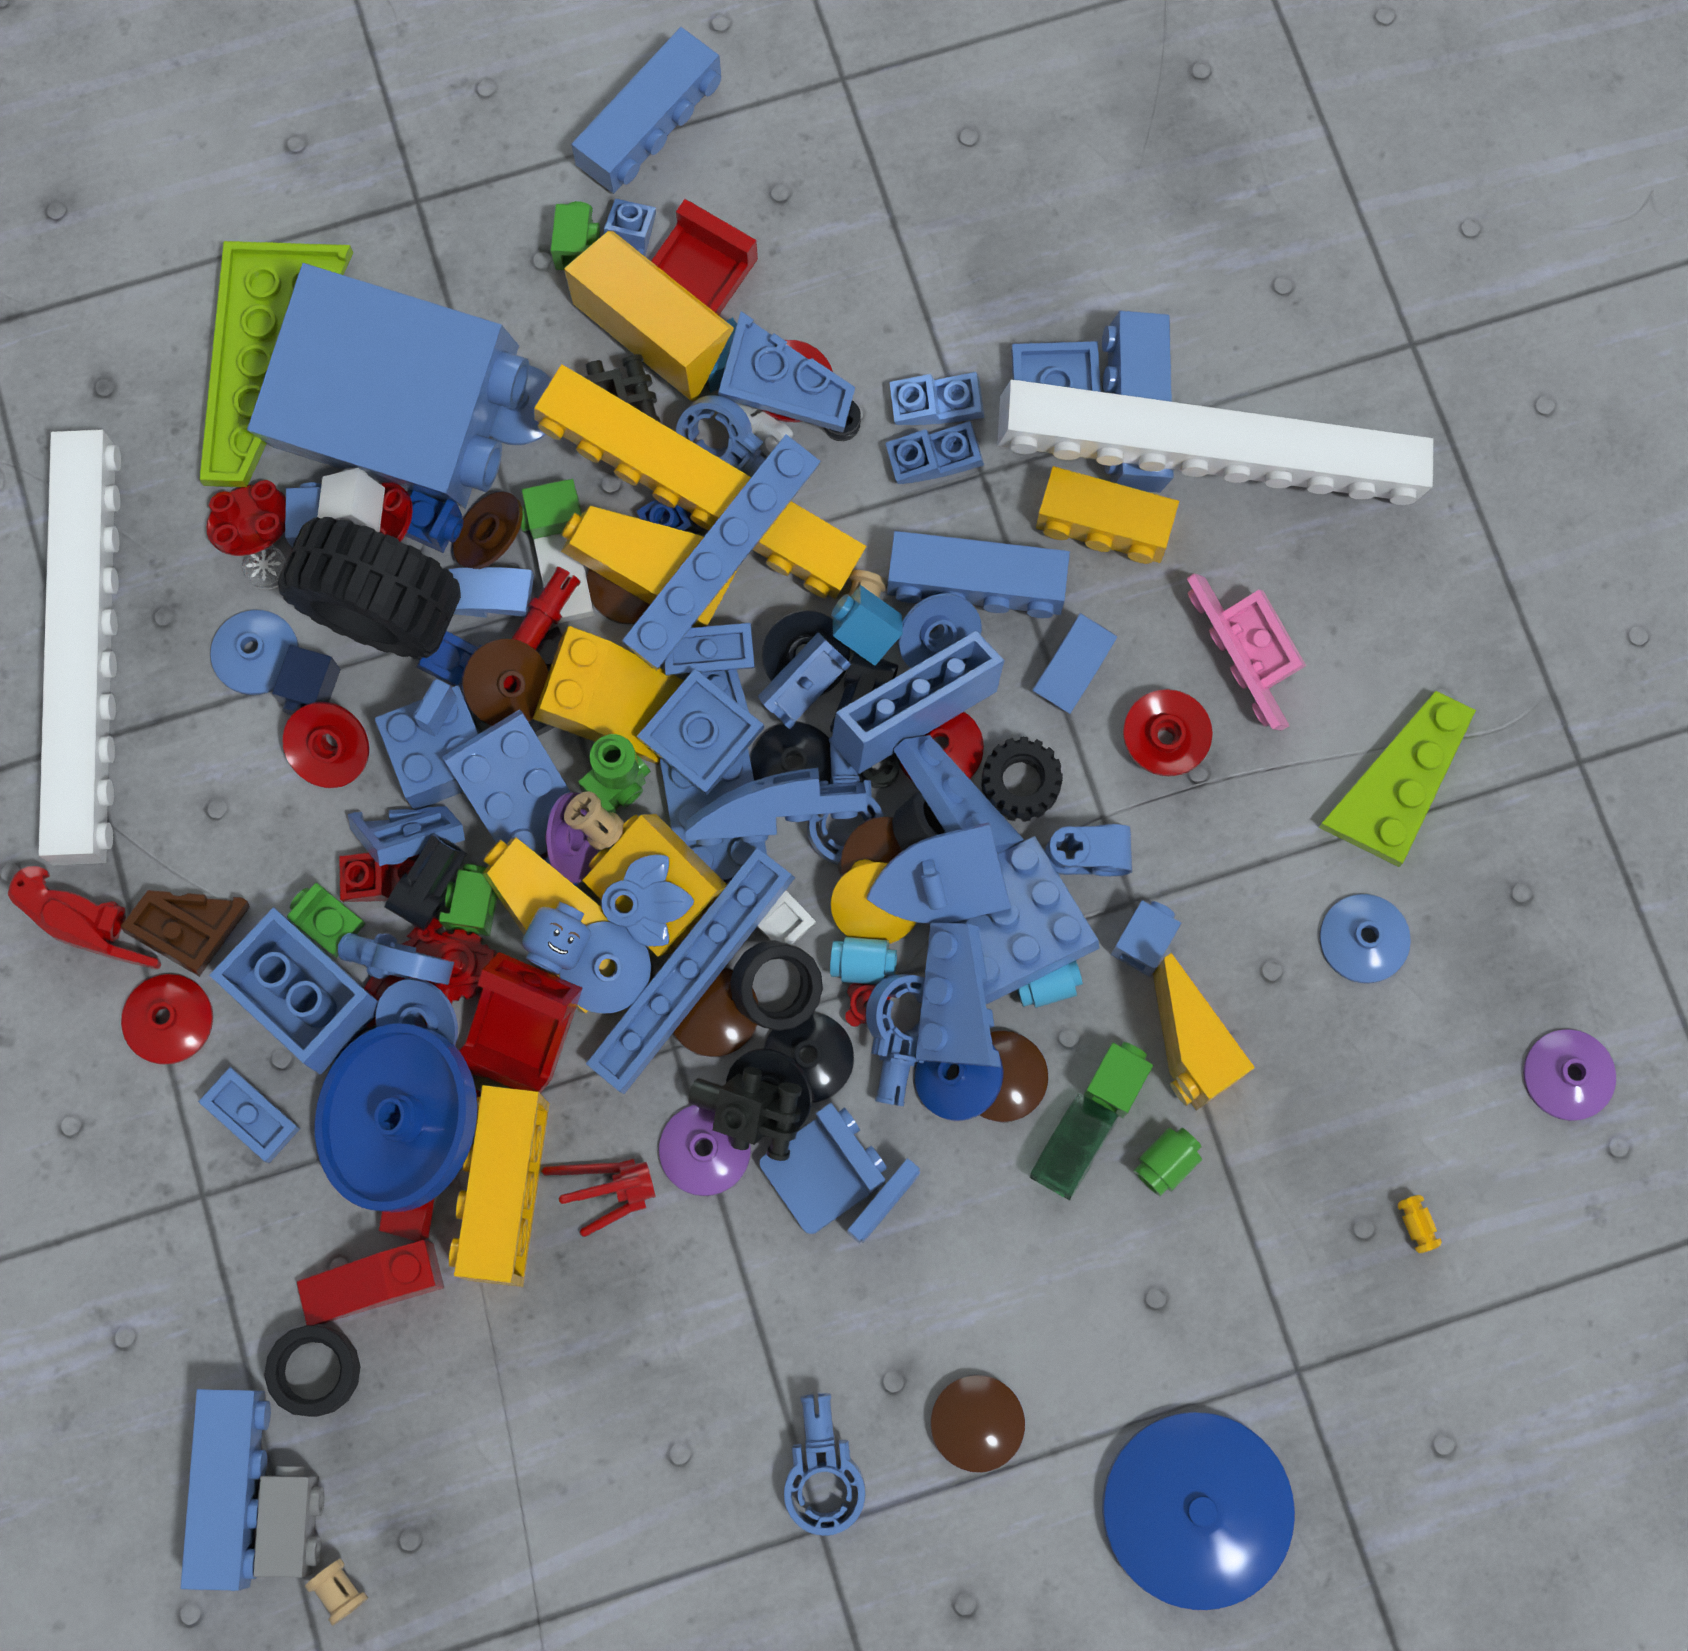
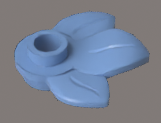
M649 855L634 861L628 867L624 880L611 884L602 896L601 906L605 917L615 925L626 927L633 939L645 946L667 945L669 943V932L666 923L682 917L694 904V899L688 892L671 882H665L669 869V857L666 855ZM621 895H627L633 901V908L628 912H621L616 907V899Z

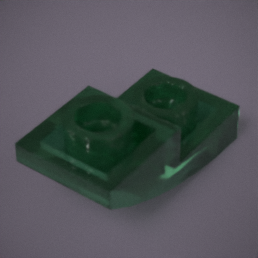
M1078 1093L1049 1139L1029 1178L1070 1201L1092 1167L1096 1154L1116 1125L1119 1115Z

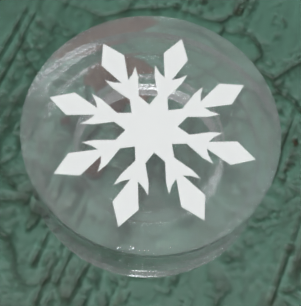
M271 545L258 553L245 555L242 560V571L254 587L261 590H271L278 587V578L287 559L277 547Z

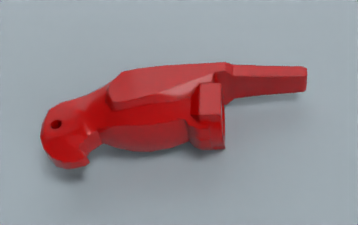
M38 866L25 867L14 875L8 891L10 900L55 940L114 960L156 970L160 969L161 962L158 959L110 944V941L113 942L119 938L122 930L121 925L126 919L124 907L119 906L113 901L102 903L98 906L91 900L72 892L49 890L45 879L50 877V873Z

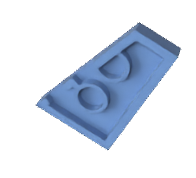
M741 311L718 396L726 397L736 403L843 433L855 387L814 359H808L789 347L787 341L775 333L771 335L753 323L754 319Z
M930 735L904 739L893 749L946 833L990 822L997 853H1001L1024 841L1021 835Z
M931 922L915 1060L1001 1067L999 1051L993 1050L990 1028L995 1027L992 1010L986 1008L983 984L986 982L987 976L978 926L961 923Z

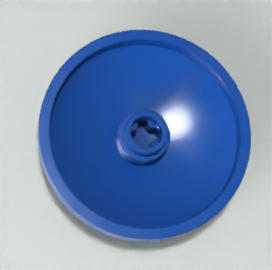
M403 1023L387 1024L369 1030L350 1043L339 1055L329 1070L319 1094L315 1114V1142L324 1173L333 1187L345 1199L369 1210L391 1213L404 1212L430 1202L449 1186L468 1156L476 1129L477 1095L467 1062L454 1044L441 1034L427 1028Z
M1189 1412L1156 1420L1142 1428L1125 1443L1114 1459L1106 1478L1102 1498V1516L1106 1537L1117 1562L1139 1587L1170 1605L1191 1610H1214L1244 1601L1262 1589L1272 1579L1283 1563L1291 1544L1295 1522V1506L1287 1474L1278 1457L1262 1438L1232 1419L1209 1413Z

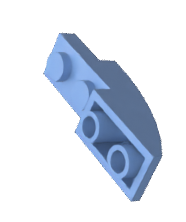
M818 768L794 770L771 775L742 785L705 805L686 820L685 838L686 841L696 840V844L701 846L717 845L723 842V838L741 837L743 842L757 843L768 840V835H777L776 817H785V820L789 822L808 821L815 814H830L834 819L853 818L858 815V812L867 811L864 782L819 785Z

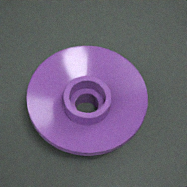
M578 792L565 793L556 801L548 819L545 836L551 866L571 883L582 882L592 870L589 867V863L599 853V850L589 844L587 835L580 829L575 830L571 828L564 820L566 807L574 797L580 794ZM581 809L583 815L588 813L585 809Z
M1570 1029L1551 1032L1540 1038L1531 1047L1525 1059L1524 1082L1531 1099L1541 1110L1555 1118L1568 1121L1589 1118L1600 1112L1612 1098L1616 1086L1614 1062L1607 1049L1597 1039L1587 1033ZM1570 1065H1576L1580 1068L1582 1076L1579 1081L1569 1077L1568 1067Z
M695 1105L679 1111L665 1126L659 1143L660 1162L667 1177L679 1189L698 1196L720 1194L734 1186L745 1173L750 1160L751 1145L749 1144V1148L746 1150L733 1148L731 1146L732 1137L712 1130L715 1112ZM700 1140H709L713 1145L712 1152L707 1156L698 1155L695 1151L696 1144Z

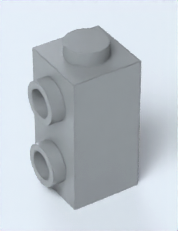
M276 1466L275 1475L260 1476L253 1577L302 1578L312 1575V1567L318 1566L320 1562L321 1538L320 1536H315L316 1516H321L323 1513L325 1493L323 1487H318L319 1476H304L305 1466Z

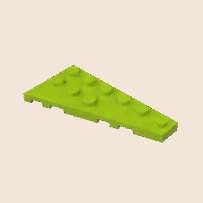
M224 241L199 479L203 486H248L267 443L247 431L302 263L344 275L354 253L351 245Z

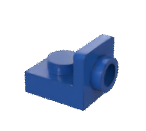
M413 490L410 496L413 506L412 519L405 537L444 553L448 543H454L463 528L464 520L462 519L463 516L459 506L453 500L447 499L446 503H443Z

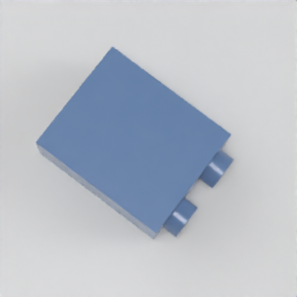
M302 263L247 431L273 448L342 470L346 468H359L374 480L383 483H395L405 490L412 492L414 490L443 502L450 499L457 502L459 507L466 509L472 488L487 492L496 478L502 457V444L500 441L489 438L499 406L515 409L518 406L528 380L529 360L516 355L519 345L502 324Z

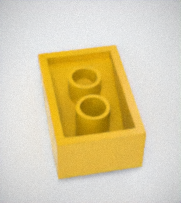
M568 626L560 639L533 719L594 742L605 735H621L631 742L635 753L641 759L658 765L661 758L644 745L637 736L684 680L675 675L666 676V672L662 668L656 671L636 654L609 640Z
M1170 953L1163 958L1153 973L1170 1075L1174 1079L1170 1085L1176 1096L1185 1106L1191 1103L1197 1111L1241 1080L1255 1067L1174 955Z

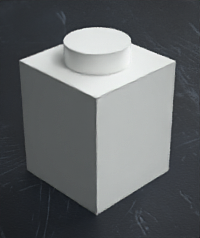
M346 468L342 472L323 476L317 517H332L335 520L344 519L352 521L356 525H365L380 533L385 487L359 468Z

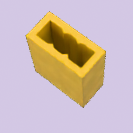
M636 814L624 823L621 838L611 849L604 848L591 860L589 867L592 870L582 881L602 900L605 890L611 884L624 880L626 871L631 863L649 855L659 854L668 856L669 869L665 882H671L688 892L693 897L694 904L682 917L666 923L669 932V943L667 945L648 946L657 956L671 954L677 949L727 884L657 814H644L640 816ZM621 895L616 899V907L621 912H628L633 908V901L629 896Z

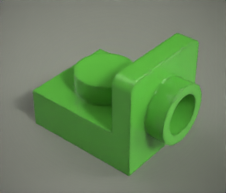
M315 883L310 889L304 888L295 896L290 904L291 912L287 915L291 922L336 958L339 956L338 944L341 938L347 933L358 934L366 924L318 883Z

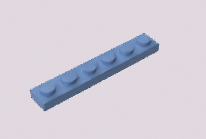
M785 434L624 637L621 644L657 671L818 468L821 461Z
M756 848L586 1064L615 1089L625 1094L786 891L795 877L760 849Z

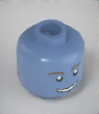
M559 902L556 909L550 907L539 908L522 940L524 949L529 952L526 959L559 975L561 969H574L591 937L590 929L581 922L584 913L562 902Z

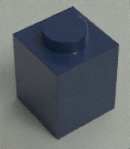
M290 645L272 694L283 706L282 711L292 716L294 712L307 704L329 702L341 669L331 656Z

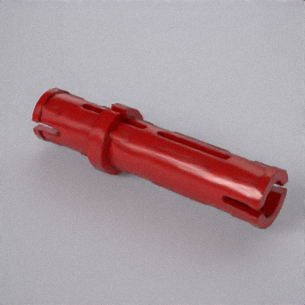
M557 566L553 576L538 599L532 598L528 606L531 610L512 639L524 642L536 650L551 625L558 624L561 620V610L581 581L574 575L569 577L570 572ZM512 675L504 680V688L509 693L516 681V678Z

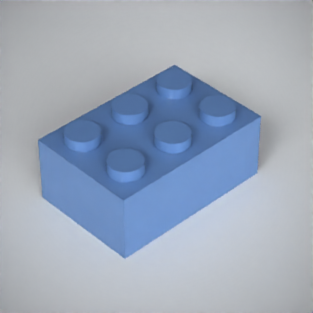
M274 907L209 975L303 1064L320 1075L376 1016V1008L379 1002Z

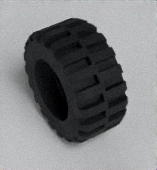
M316 517L302 525L278 578L279 592L288 604L294 605V609L301 614L309 616L314 622L332 629L337 634L354 639L355 642L365 646L369 645L386 653L391 652L401 657L410 656L414 659L427 658L437 652L461 598L458 580L453 578V574L448 569L442 568L440 563L432 557L425 556L417 548L411 545L408 546L388 534L384 535L365 525L359 526L352 521L344 519L335 520L332 517Z

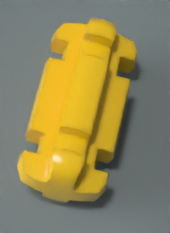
M1414 1195L1401 1200L1398 1203V1209L1404 1210L1405 1216H1402L1411 1240L1417 1241L1416 1251L1418 1253H1425L1441 1246L1442 1241L1441 1238L1436 1239L1434 1232H1437L1428 1207L1423 1208L1421 1204L1424 1198L1421 1195Z

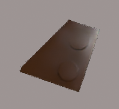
M147 890L123 922L121 928L127 935L200 977L250 906L248 901L242 897H233L232 901L207 899L206 895L187 893L182 896H176L170 892Z

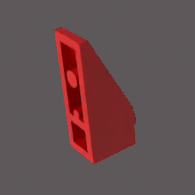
M427 1240L379 1252L297 1281L306 1325L313 1326L444 1289L434 1243Z

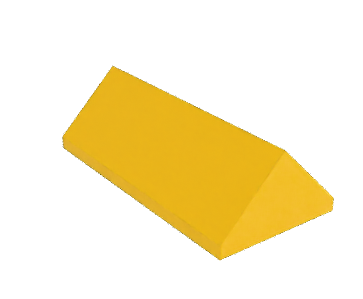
M607 231L564 268L573 305L634 355L641 354L645 364L690 401L697 400L734 327L614 231Z

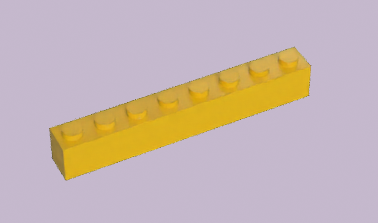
M561 364L534 407V420L539 422L537 426L543 433L556 440H560L562 437L577 445L576 451L592 462L598 463L600 459L615 468L614 473L623 481L634 486L639 482L653 490L652 496L665 506L675 508L678 505L692 513L690 519L706 530L712 528L751 479L747 474ZM791 501L753 550L767 558L766 564L774 571L788 576L791 572L804 580V587L811 593L821 598H826L829 595L836 599L867 546Z

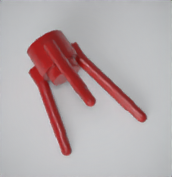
M634 1159L619 1163L546 1166L541 1170V1173L545 1176L619 1173L612 1175L613 1182L559 1196L561 1204L581 1201L616 1192L618 1202L628 1200V1203L580 1229L582 1237H586L631 1212L646 1209L645 1200L656 1197L647 1162L635 1164Z

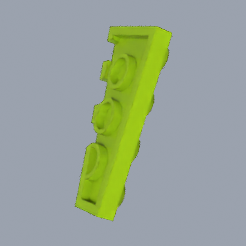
M1435 691L1318 828L1400 867L1405 861L1476 710Z

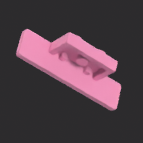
M1192 574L1187 578L1192 587V590L1188 592L1189 598L1199 613L1203 614L1206 612L1213 624V627L1209 629L1212 639L1221 651L1227 649L1235 664L1230 666L1234 678L1243 689L1248 687L1256 702L1252 704L1255 715L1265 727L1270 725L1272 729L1280 731L1289 727V723L1269 688L1306 667V664L1266 594L1259 589L1224 611L1207 579L1201 575Z

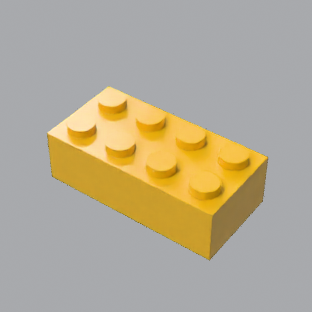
M482 1085L481 1097H477V1122L474 1144L471 1145L468 1156L463 1164V1171L469 1172L467 1191L460 1190L456 1205V1219H462L460 1238L452 1239L449 1251V1267H455V1277L474 1282L516 1287L524 1286L550 1105L539 1092Z

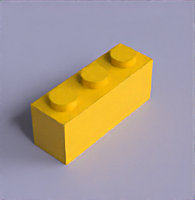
M1053 466L1035 529L1043 530L1046 536L1056 540L1071 538L1085 542L1087 547L1095 551L1108 552L1114 550L1122 552L1138 563L1149 564L1153 561L1161 563L1179 501Z

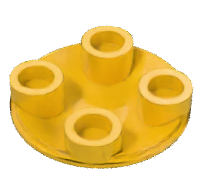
M867 859L859 860L836 883L831 896V912L836 925L847 937L889 940V944L906 936L916 925L917 922L891 915L867 900V895L873 883L888 863L872 862Z

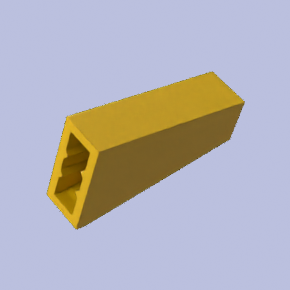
M589 506L581 516L574 512L561 534L567 541L561 552L651 605L704 536ZM737 570L691 628L708 626Z
M517 837L510 839L507 844L500 839L483 859L489 865L482 873L524 935L539 908L550 907L556 909L559 902L565 903L584 913L581 922L585 925L595 922H610L605 917L600 905ZM610 959L603 960L599 965V971L604 977L611 976L615 971V964ZM550 972V974L560 978L559 975ZM577 1005L576 1009L579 1012H588V1010Z

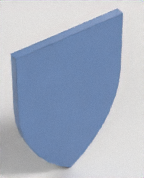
M990 822L932 836L909 846L893 858L880 872L867 895V900L891 915L913 922L931 924V922H957L1011 909Z

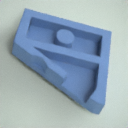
M446 806L425 807L418 810H389L390 820L364 821L362 812L348 814L350 830L379 866L400 864L406 861L408 857L421 854L432 834L446 838L453 843L465 840L462 823Z

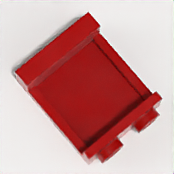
M684 199L676 210L677 225L651 262L717 315H720L758 260L757 240Z
M498 952L482 969L477 985L482 987L483 990L466 1043L459 1051L467 1062L472 1074L488 1077L508 1086L510 1089L535 1091L541 1094L553 1078L583 988Z

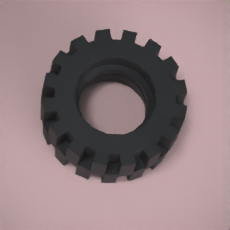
M1020 737V740L1014 741L1013 738L1007 739L1005 744H998L985 761L982 772V793L985 794V797L1001 814L1008 816V820L1015 821L1017 818L1026 822L1031 821L1033 817L1039 818L1043 816L1055 804L1060 793L1063 781L1061 763L1059 759H1055V752L1050 747L1047 749L1043 747V742L1038 739L1035 742L1028 741V737ZM1014 763L1030 764L1037 770L1041 783L1036 792L1029 796H1018L1007 790L1003 782V773Z

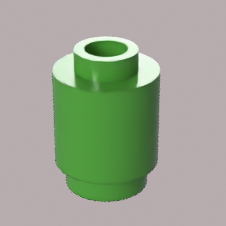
M609 734L599 738L593 744L590 750V763L597 780L603 786L610 789H622L629 786L636 779L639 772V762L634 747L628 739L621 735ZM620 757L619 760L614 763L608 762L612 758Z
M1181 1127L1177 1132L1167 1128L1138 1158L1140 1164L1133 1171L1151 1191L1161 1197L1167 1190L1172 1192L1202 1161L1201 1156L1197 1152L1202 1146L1184 1128Z

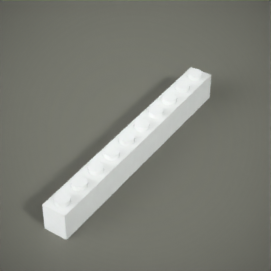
M1012 379L1000 396L997 446L1009 447L1011 451L1018 454H1032L1036 451L1054 453L1056 458L1062 460H1074L1084 457L1096 459L1099 464L1107 466L1128 463L1139 465L1145 471L1180 470L1183 475L1189 477H1202L1207 474L1224 476V480L1233 483L1254 480L1266 482V485L1271 488L1306 487L1309 492L1315 494H1326L1336 491L1349 493V497L1354 499L1388 498L1391 503L1397 505L1413 504L1433 488V438Z
M103 429L51 432L39 857L53 866L106 863L107 850L111 849L113 845V830L111 824L107 823L108 806H112L114 802V787L112 781L108 779L109 763H113L115 758V745L113 738L109 736L110 720L115 719L116 715L115 698L110 693V678H114L117 673L116 656L111 651V636L116 635L118 630L117 615L115 610L112 609V594H117L119 588L118 574L113 567V553L119 551L120 545L119 533L116 526H114V512L120 509V493L115 485V471L121 469V453L118 445H114Z

